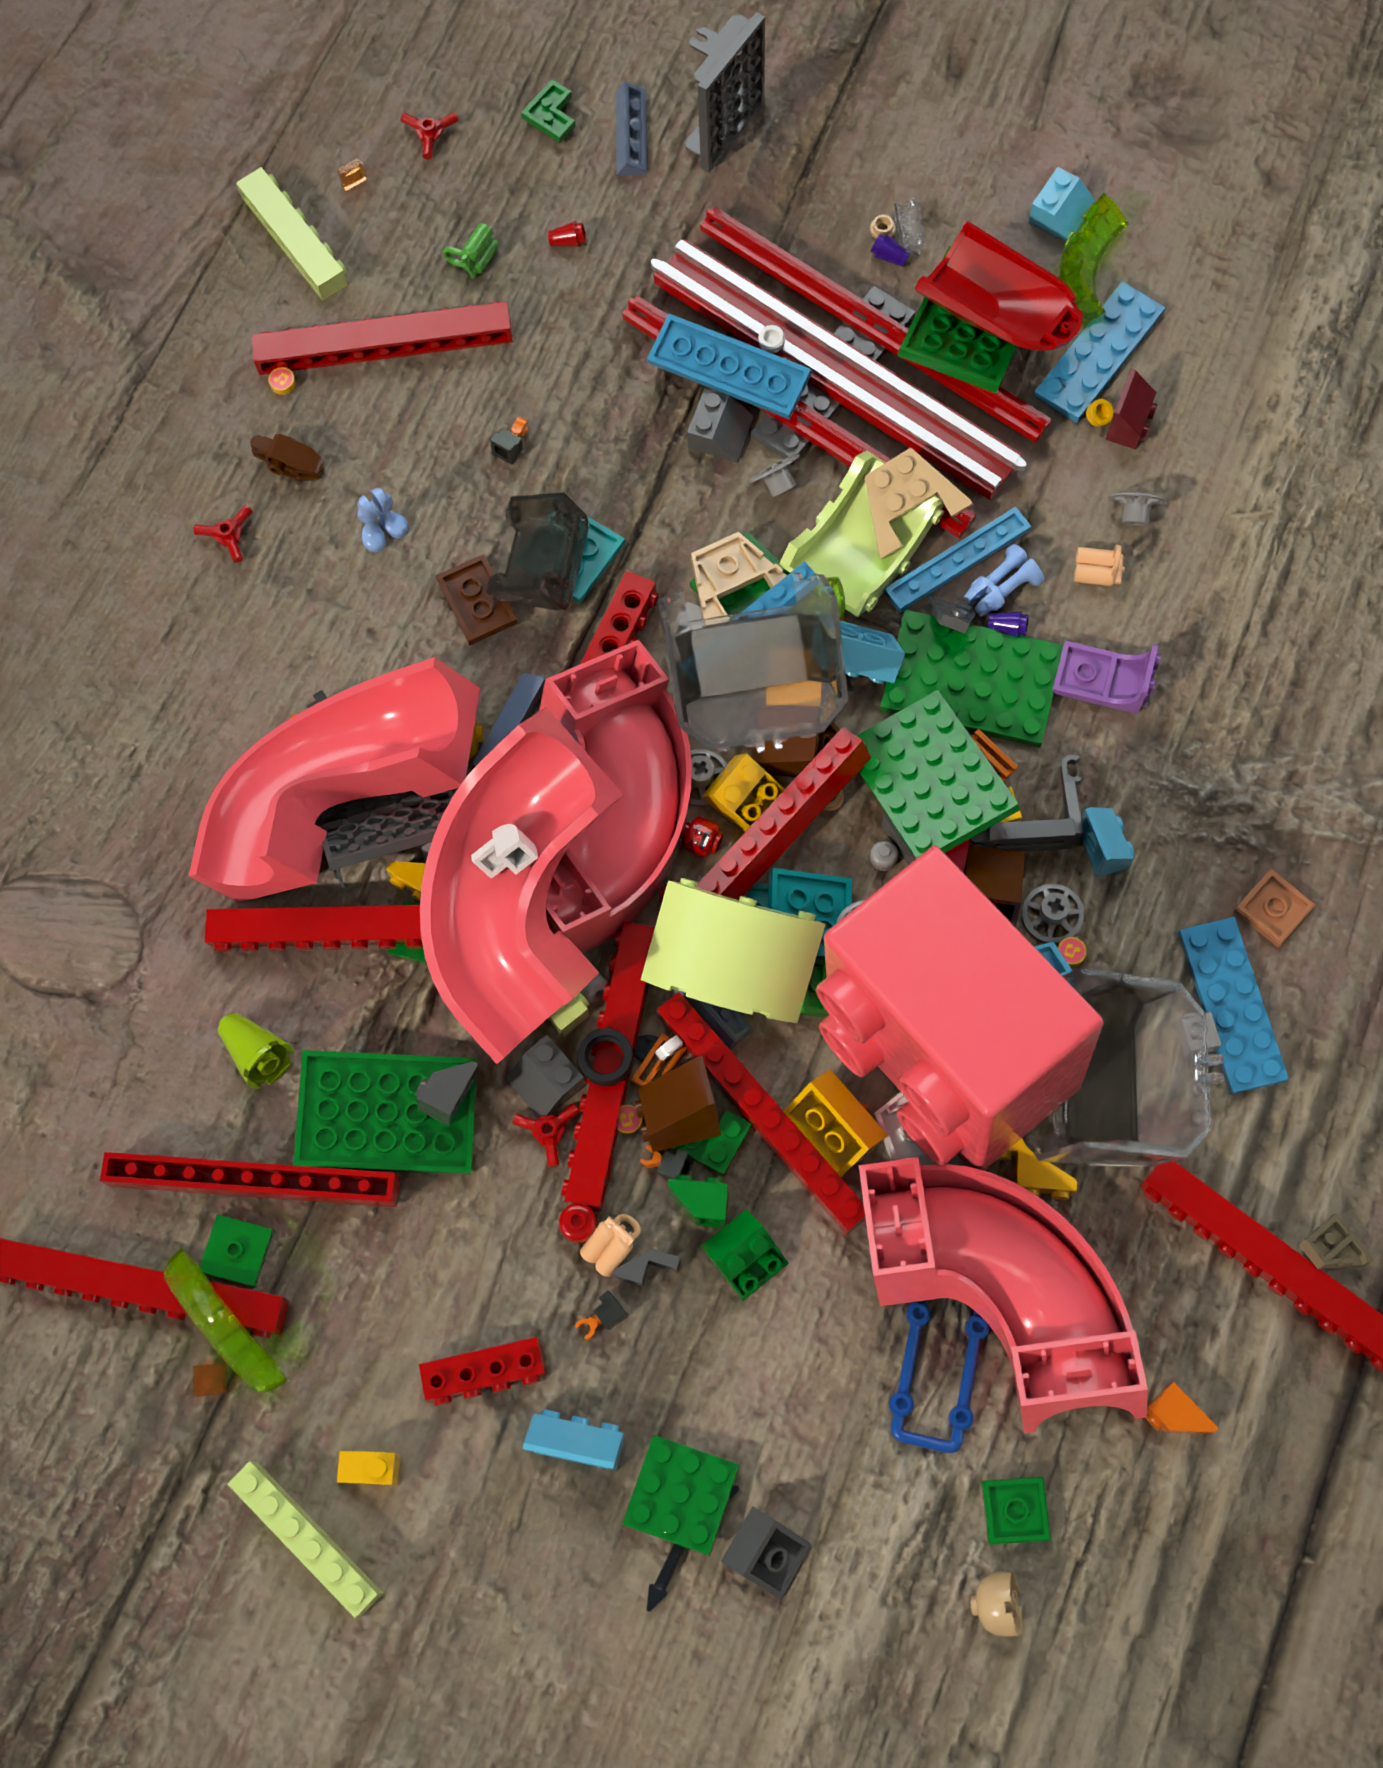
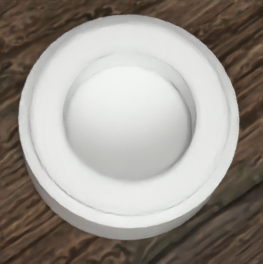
M769 325L764 327L759 333V346L762 350L776 353L783 348L785 336L780 327Z
M676 1035L663 1044L655 1054L661 1061H665L683 1046V1041Z

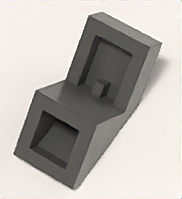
M650 1249L614 1269L613 1277L614 1279L643 1287L650 1264L678 1272L681 1258Z

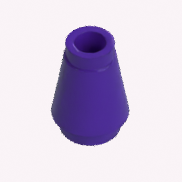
M881 233L870 251L875 254V258L901 267L904 266L910 255L888 234L885 236Z
M1022 611L990 614L988 628L1014 637H1019V635L1026 636L1029 616L1028 614H1022Z

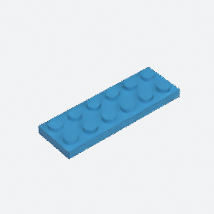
M1122 281L1038 386L1034 397L1078 423L1086 413L1089 404L1094 402L1163 315L1166 307Z
M668 314L647 357L648 364L787 419L791 418L812 374L810 368L672 314Z
M1235 917L1179 930L1180 942L1203 1012L1212 1013L1222 1044L1216 1052L1230 1095L1288 1081L1289 1077Z

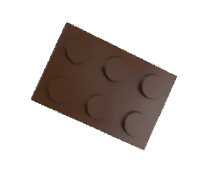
M484 554L435 575L469 646L518 624L517 618Z

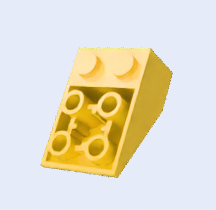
M746 753L734 755L701 797L720 815L746 832L785 789Z

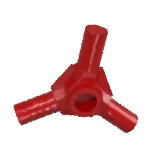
M404 112L400 119L402 123L414 128L421 142H423L422 157L424 159L432 158L433 143L442 134L443 129L459 122L455 112L439 120L429 117L419 120Z
M244 505L233 519L229 518L214 526L195 524L194 535L212 536L218 543L228 547L233 562L239 563L243 561V556L237 544L240 541L241 525L253 511Z
M572 1103L557 1116L538 1117L536 1120L516 1113L512 1124L531 1130L532 1135L542 1146H545L548 1167H557L560 1164L556 1144H559L565 1129L563 1125L580 1111Z

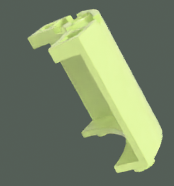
M867 450L855 457L850 469L839 485L843 490L836 501L833 503L829 500L816 517V526L812 531L806 528L788 544L779 563V566L791 573L805 561L822 581L815 589L857 617L865 611L871 612L878 598L884 593V588L891 585L898 575L903 576L911 564L909 562L910 558L925 538L933 524L936 525L944 514L942 510L944 502L940 496L936 495L891 522L903 548L887 558L881 559L864 476L886 462Z
M681 878L680 882L668 880L641 980L668 991L673 989L685 992L686 997L751 1015L753 1012H758L766 1015L769 1019L798 1023L826 924L816 921V915L805 911H799L798 915L758 906L756 905L757 900L740 896V899L736 900L698 888V882L690 879Z

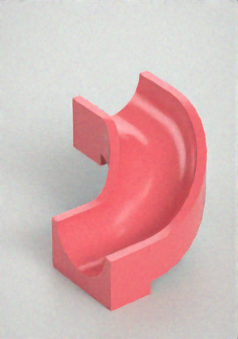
M640 640L545 679L539 709L541 711L547 707L624 794L571 843L555 870L548 890L546 918L550 930L553 934L560 930L562 935L565 934L581 953L614 937L617 930H622L624 922L632 923L650 903L671 865L689 804L692 762L686 726L676 703L667 691L669 678Z
M434 657L357 684L285 721L243 753L215 787L201 819L189 877L239 903L317 883L324 849L322 842L326 839L327 831L315 825V822L323 811L337 804L356 799L413 791L424 798L460 787L467 774L480 687Z
M547 707L513 729L479 762L457 789L443 813L434 834L426 860L421 887V938L432 980L443 1002L455 1018L496 1064L564 1004H568L599 974L597 969L565 934L562 935L560 930L555 934L552 933L546 918V900L555 870L568 847L579 834L586 830L624 794ZM505 824H513L536 845L539 858L517 875L506 867L491 879L472 862L471 855L493 838V830Z
M919 1157L859 1165L873 1276L880 1306L950 1298L958 1300L975 1310L995 1332L1010 1360L1024 1433L1036 1432L1038 1425L1053 1415L1083 1407H1117L1131 1412L1134 1419L1147 1418L1148 1388L1136 1331H1133L1130 1317L1120 1292L1093 1248L1058 1211L1020 1185L991 1172L968 1166L949 1164L942 1166L938 1164L920 1165Z

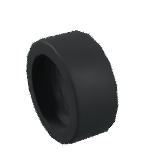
M610 1028L597 1029L589 1033L581 1041L578 1049V1063L584 1076L592 1083L602 1087L614 1086L623 1082L631 1073L634 1065V1052L628 1039L621 1032ZM602 1041L616 1043L623 1052L621 1066L610 1074L596 1072L589 1063L591 1049Z

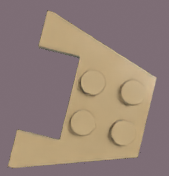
M912 448L907 449L864 476L881 559H885L903 548L891 522L937 494L940 495L952 517L974 505L965 494Z
M739 532L691 553V563L707 633L729 623L730 618L718 599L762 578H765L770 588H772L787 576L779 565L771 563L763 556L764 553Z

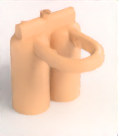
M1116 544L1114 551L1078 547L1075 559L1074 582L1103 586L1121 584L1122 572L1125 571V567H1123L1124 555L1121 554V546Z
M620 1214L614 1219L609 1216L607 1220L600 1222L592 1236L581 1248L580 1254L587 1262L595 1263V1267L601 1275L611 1277L614 1269L621 1265L632 1250L634 1240L641 1233V1227L633 1217L627 1214ZM625 1221L631 1224L634 1232L628 1233L625 1231L626 1227L620 1222Z

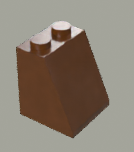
M821 709L759 712V720L755 725V748L752 749L751 757L768 774L797 777L840 729Z
M969 845L964 874L1016 927L1022 899L1025 853Z
M702 1056L696 1057L638 1088L640 1100L635 1101L638 1118H645L646 1124H642L640 1127L644 1142L650 1141L652 1152L721 1136L715 1102Z

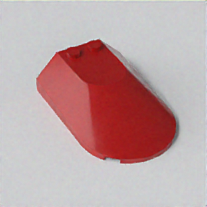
M966 221L948 253L928 278L921 276L915 287L919 294L963 322L1026 349L1046 351L1061 348L1069 344L1076 337L1082 325L1083 314L1075 302L1077 297L1061 279L969 221Z

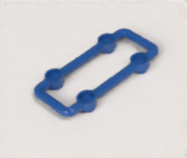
M927 1300L912 1303L906 1310V1319L910 1323L898 1391L889 1400V1409L893 1414L891 1433L901 1443L944 1453H954L961 1448L965 1430L972 1425L974 1420L973 1413L969 1409L981 1339L987 1336L990 1326L975 1310L973 1316L965 1323V1332L969 1337L957 1406L952 1408L948 1415V1421L953 1428L951 1440L948 1441L904 1431L905 1416L910 1414L914 1407L913 1399L909 1393L921 1329L930 1319V1309L926 1305Z

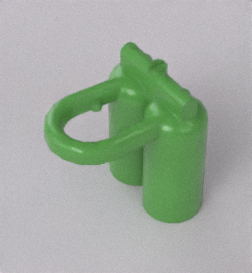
M479 223L462 250L446 246L443 250V256L451 264L465 268L464 270L473 279L477 274H481L497 250L499 243L492 237L493 230L486 224ZM449 253L461 256L462 260L454 259Z

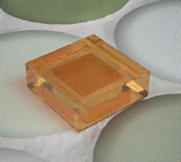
M359 157L337 168L341 185L345 190L367 179L363 163Z
M225 1363L193 1366L194 1397L226 1394Z

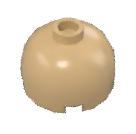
M998 1571L988 1574L978 1584L977 1595L971 1596L973 1616H979L980 1623L986 1631L996 1636L1014 1637L1019 1636L1022 1632L1021 1606L1018 1607L1017 1594H1020L1015 1572Z

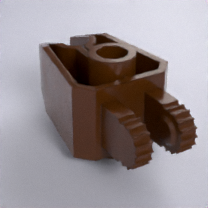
M275 434L273 439L255 435L254 437L252 436L250 441L254 457L266 461L267 468L272 473L300 481L319 479L324 467L322 464L323 459L311 447L282 434Z

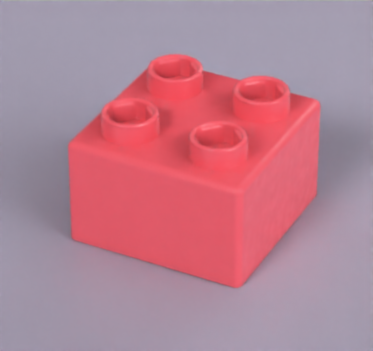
M931 846L825 933L826 979L817 985L816 993L829 1015L820 1022V1033L835 1055L855 1075L865 1077L878 1066L903 1093L908 1102L898 1109V1120L918 1148L934 1163L940 1166L945 1165L958 1154L968 1167L984 1171L1081 1088L1104 1024L1102 1017L939 847Z

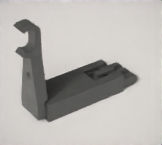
M1068 755L1063 758L1060 766L1065 819L998 822L988 828L987 831H982L970 838L969 845L1024 852L1071 849L1072 844H1079L1083 828L1076 786L1081 784L1082 778L1080 776L1071 777L1068 774L1067 765H1075L1080 757Z

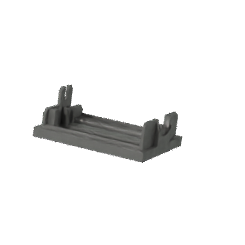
M757 12L750 20L740 14L733 15L719 33L707 27H699L697 34L706 38V42H701L694 37H691L689 40L691 48L708 57L694 73L695 81L699 83L697 85L699 125L686 139L685 145L687 150L700 157L701 168L707 172L711 171L765 103V16Z
M454 790L424 798L413 791L368 797L336 805L323 811L316 819V825L327 831L326 839L322 842L330 871L334 872L335 879H339L341 888L345 889L340 868L432 842L442 815L455 794Z

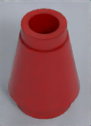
M574 221L548 231L550 246L580 247L581 244H585L586 232L583 223Z

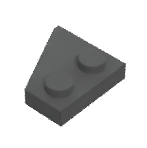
M928 595L925 602L926 607L932 608L930 613L937 618L936 620L939 624L965 634L973 624L977 612L972 611V607L968 604L961 602L953 604L932 595Z

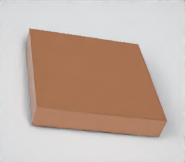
M1270 869L1234 909V912L1275 946L1279 947L1316 904L1274 870Z

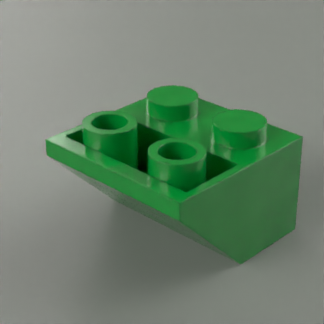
M676 1175L675 1179H668L670 1195L696 1226L724 1228L726 1226L729 1190L728 1184H723L722 1179L705 1178V1182L693 1181V1177L687 1175Z
M747 1209L700 1246L742 1301L747 1299L789 1264L764 1226Z

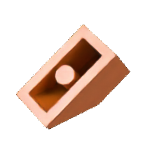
M1175 1382L1167 1384L1147 1404L1148 1415L1146 1419L1158 1431L1162 1429L1164 1432L1211 1434L1219 1429Z

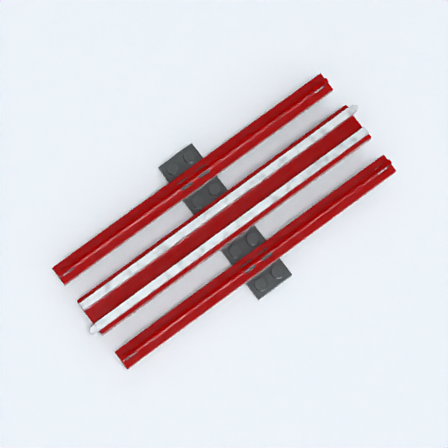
M717 207L706 211V218L700 224V230L844 321L834 334L685 239L678 242L675 246V254L667 263L658 259L651 260V268L655 272L653 274L654 284L756 348L761 349L758 336L764 327L769 325L780 327L784 332L785 344L780 351L772 354L811 369L812 374L791 418L787 419L760 408L767 414L751 431L753 439L785 459L795 454L801 456L812 442L848 467H851L857 455L866 450L885 462L890 461L891 459L830 420L843 405L908 448H912L919 455L989 500L993 498L1014 470H1025L1026 462L1022 459L1021 453L878 363L888 350L898 356L899 349L909 330L907 326L915 317L914 310L879 288L873 286L865 297L861 299ZM714 221L717 222L718 224L722 225L723 228H720L719 226L715 225L713 222H714ZM637 296L635 299L630 298L627 309L622 313L623 320L655 341L668 316L640 296ZM636 311H639L640 313L645 315V318L636 313ZM902 358L1034 443L1039 440L1051 424V418L1000 386L997 393H993ZM1029 420L1033 422L1034 424L1039 426V428L1037 429L1036 427H1034L1026 421ZM944 504L942 507L944 514L937 525L960 539L974 522L976 514L966 509L956 515L955 518L963 522L960 524L950 517L951 515Z

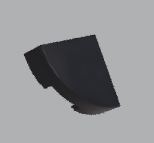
M653 1035L638 1036L636 1049H633L634 1057L643 1062L658 1040V1037Z

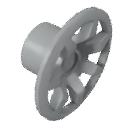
M799 454L789 456L749 478L747 482L752 483L760 479L764 480L773 497L791 489L796 483L788 469V465L799 458Z
M1118 492L1108 497L1110 501L1124 504L1122 524L1129 526H1148L1151 506H1162L1168 503V500L1162 496L1142 492Z
M705 749L691 750V757L695 756L691 758V791L694 787H697L701 800L689 798V804L697 806L709 805L701 796L705 793V787L710 786L714 782V776H718L727 763L713 751ZM712 757L717 760L722 767L714 768L710 758Z
M1045 884L1032 890L1026 897L1022 908V918L1026 929L1035 938L1047 943H1060L1065 938L1075 936L1080 930L1084 920V909L1080 898L1071 889L1059 884ZM1048 890H1059L1064 892V894L1049 893ZM1043 892L1044 899L1041 904L1030 902L1036 894ZM1068 895L1075 901L1078 909L1070 908ZM1028 907L1040 912V916L1031 923L1027 916ZM1078 915V923L1072 929L1066 918L1067 916ZM1046 922L1048 924L1047 937L1039 934L1033 927ZM1055 925H1060L1062 929L1068 932L1065 936L1052 938Z

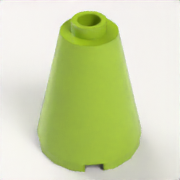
M239 1013L228 1014L221 1019L218 1034L243 1080L250 1088L261 1089L259 1085L265 1082L271 1085L290 1067L292 1061L289 1056L290 1053L294 1054V1049L286 1040Z

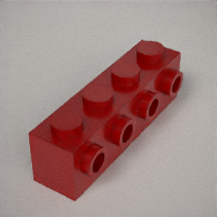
M537 1337L419 1364L425 1401L434 1402V1406L452 1403L451 1397L463 1395L464 1399L482 1396L481 1390L493 1388V1393L511 1389L510 1384L522 1381L523 1386L541 1382L540 1377L547 1375L540 1339Z

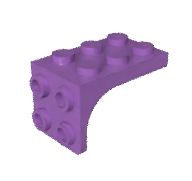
M1065 640L1052 690L1054 691L1053 694L1138 714L1142 705L1147 706L1149 696L1152 695L1156 679L1153 678L1161 660V654L1157 653L1158 645L1152 644L1151 649L1144 654L1125 655Z

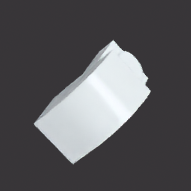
M505 824L493 830V838L471 855L472 862L491 879L506 867L517 875L539 858L536 845L513 824Z

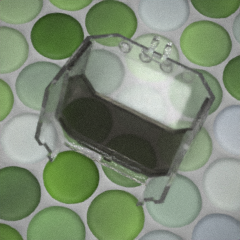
M792 572L796 604L688 621L683 589L675 592L676 598L670 600L669 597L657 600L674 711L679 728L711 750L728 751L733 746L744 745L746 747L756 746L758 753L764 752L765 741L772 740L775 750L782 749V742L787 741L789 737L800 736L801 738H810L816 736V733L825 731L848 702L837 595L823 574H813L811 579L802 578V573Z
M1083 967L1063 975L1066 981L1102 1017L1104 1024L1081 1088L1053 1111L1054 1138L1033 1135L1024 1136L1027 1144L1034 1145V1155L1037 1160L1071 1165L1154 1167L1187 1158L1211 1131L1210 1084H1218L1224 1081V1074L1219 1072L1208 1073V1066L1223 1063V1055H1208L1207 1053L1208 1027L1206 1025V1013L1180 981Z

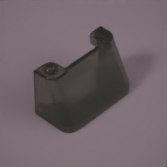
M564 492L511 496L506 510V519L516 532L505 575L493 573L487 583L486 593L499 601L550 610H566L571 604L589 530L587 515Z

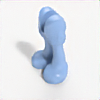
M375 488L370 491L373 497L372 501L369 502L364 495L359 498L357 515L359 520L365 523L362 530L364 546L371 552H380L386 546V539L382 529L376 522L378 517L382 528L393 538L404 537L408 532V523L404 516L390 511L393 504L391 495L385 493L380 488Z
M1012 544L1005 552L1006 558L999 567L987 577H978L971 583V588L963 597L969 605H973L980 600L975 607V611L980 617L1000 609L1005 604L1004 599L1024 582L1028 581L1034 586H1039L1045 581L1039 566L1032 558L1027 561L1026 552L1018 545ZM1014 568H1020L1014 575H1012L1009 579L1003 582L1000 586H996V584L1011 570H1013Z

